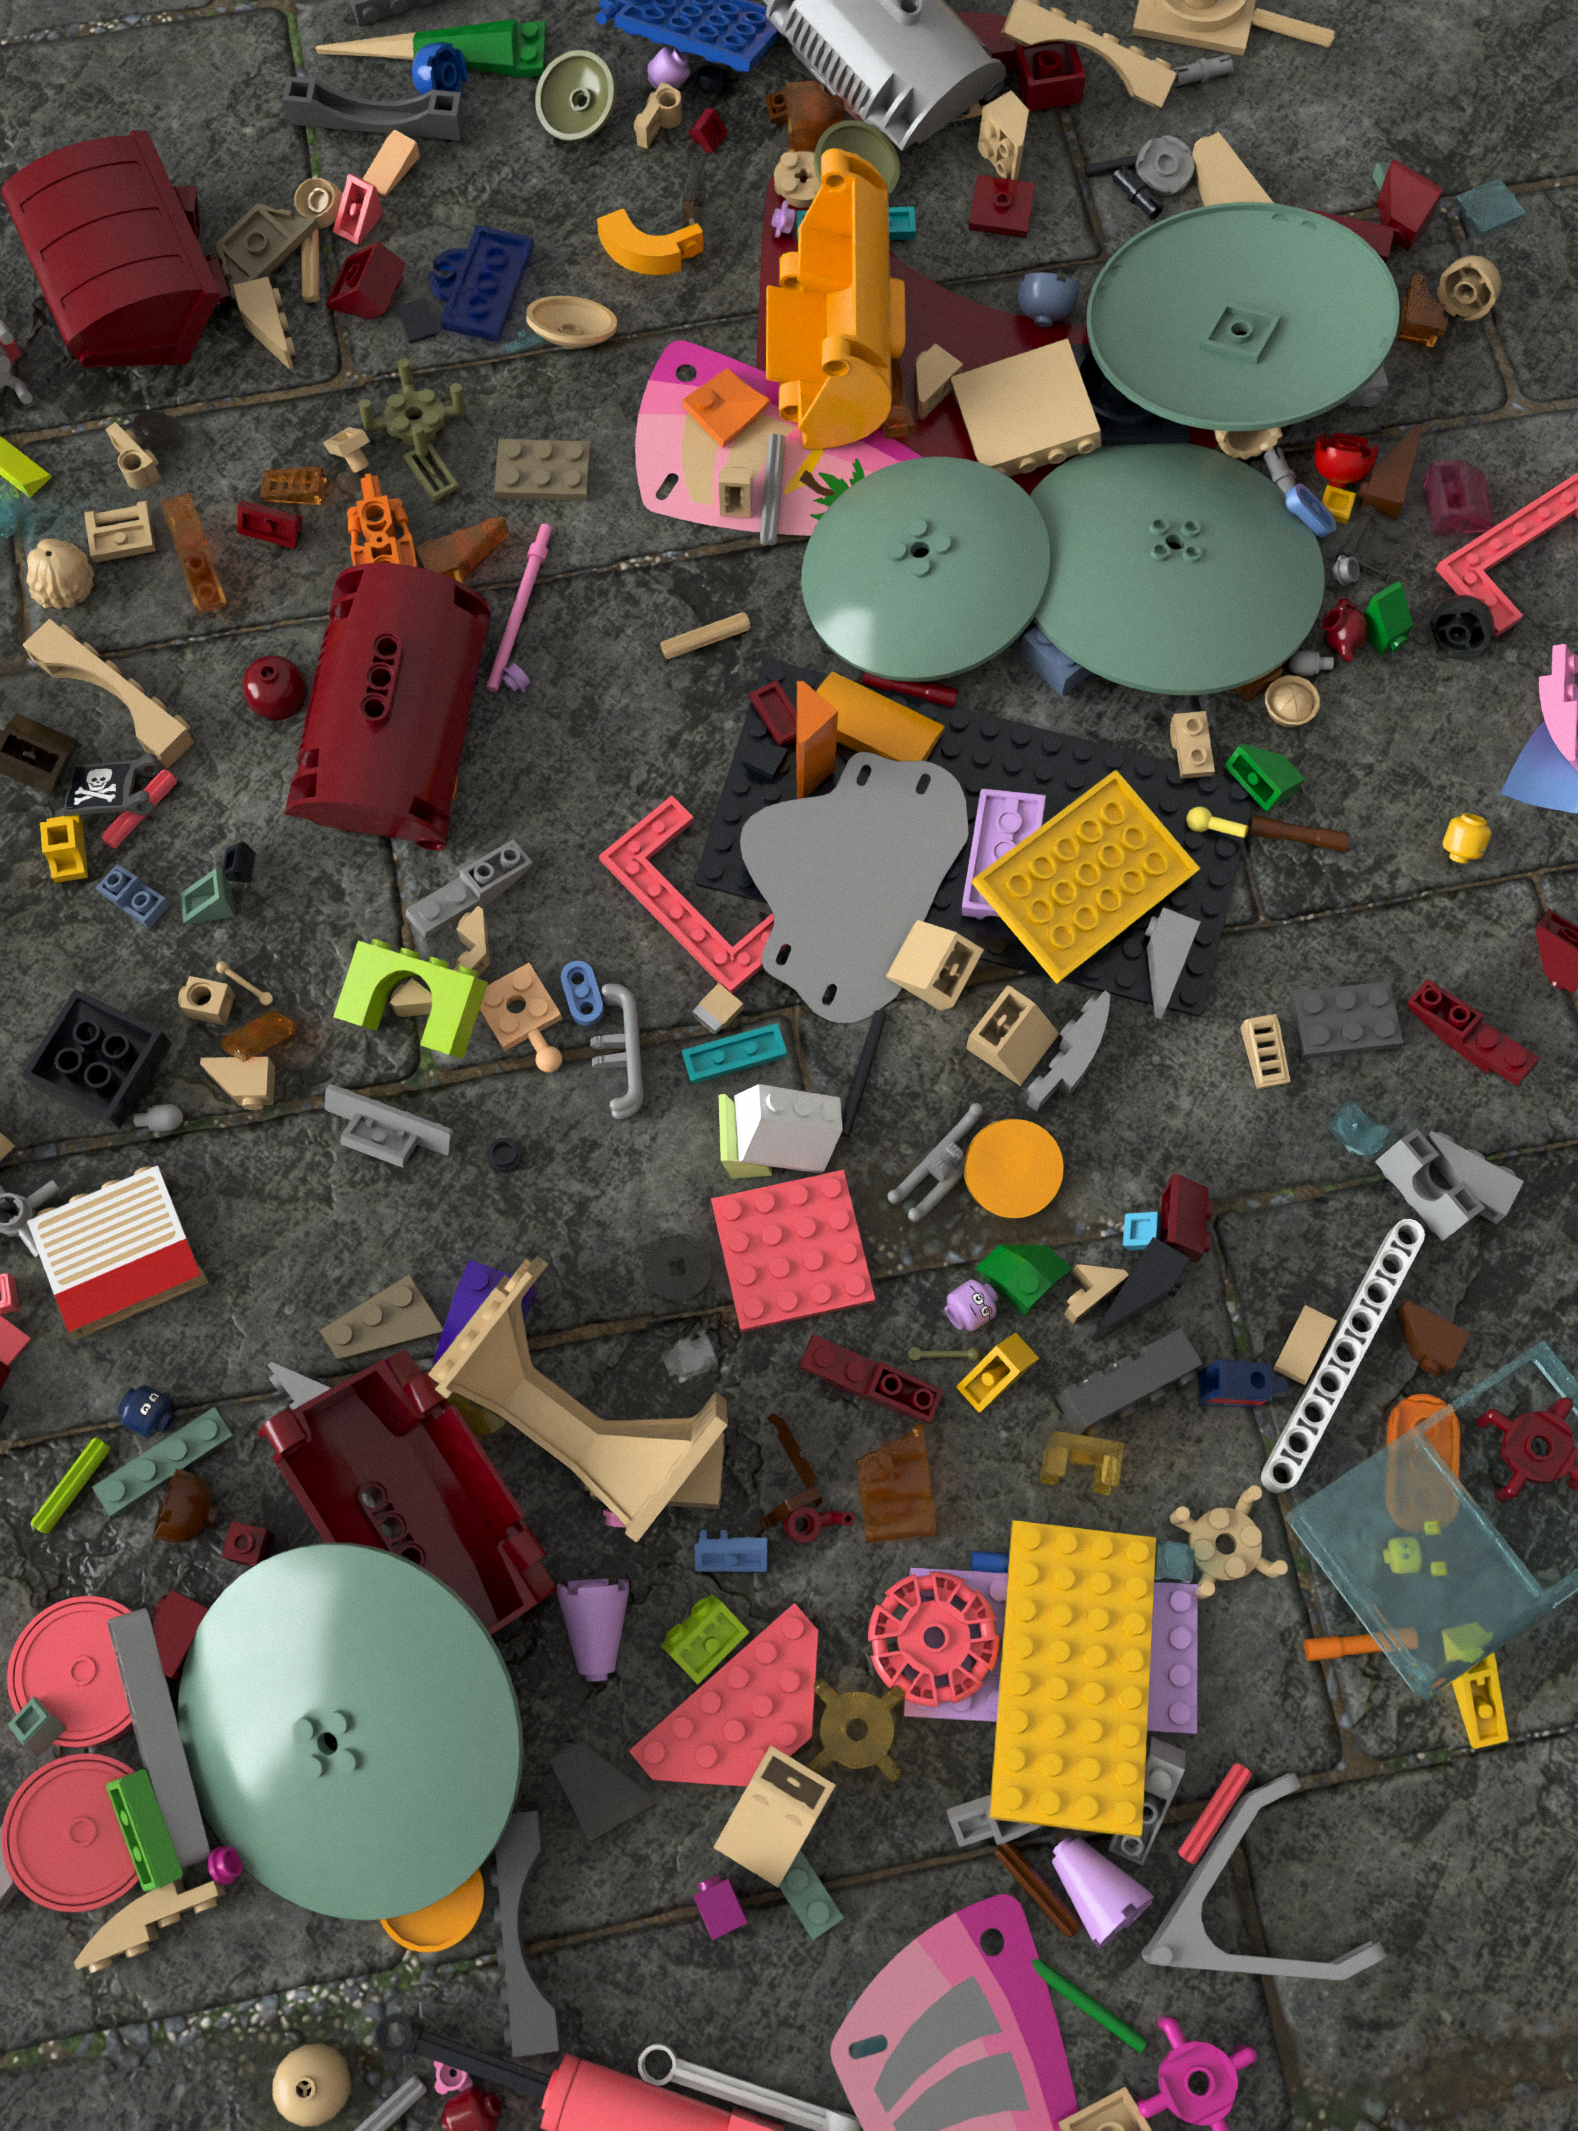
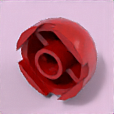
M1326 433L1320 434L1317 437L1314 450L1316 469L1322 477L1329 480L1331 486L1346 488L1348 484L1363 480L1372 471L1379 451L1377 444H1374L1373 448L1367 446L1368 439L1345 433H1334L1332 439H1325Z

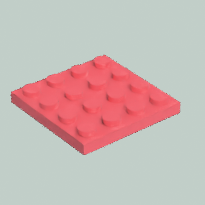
M844 1170L711 1198L740 1332L875 1303L874 1291Z

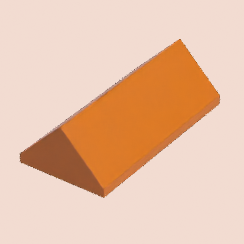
M797 681V799L806 798L835 770L838 711L804 681Z

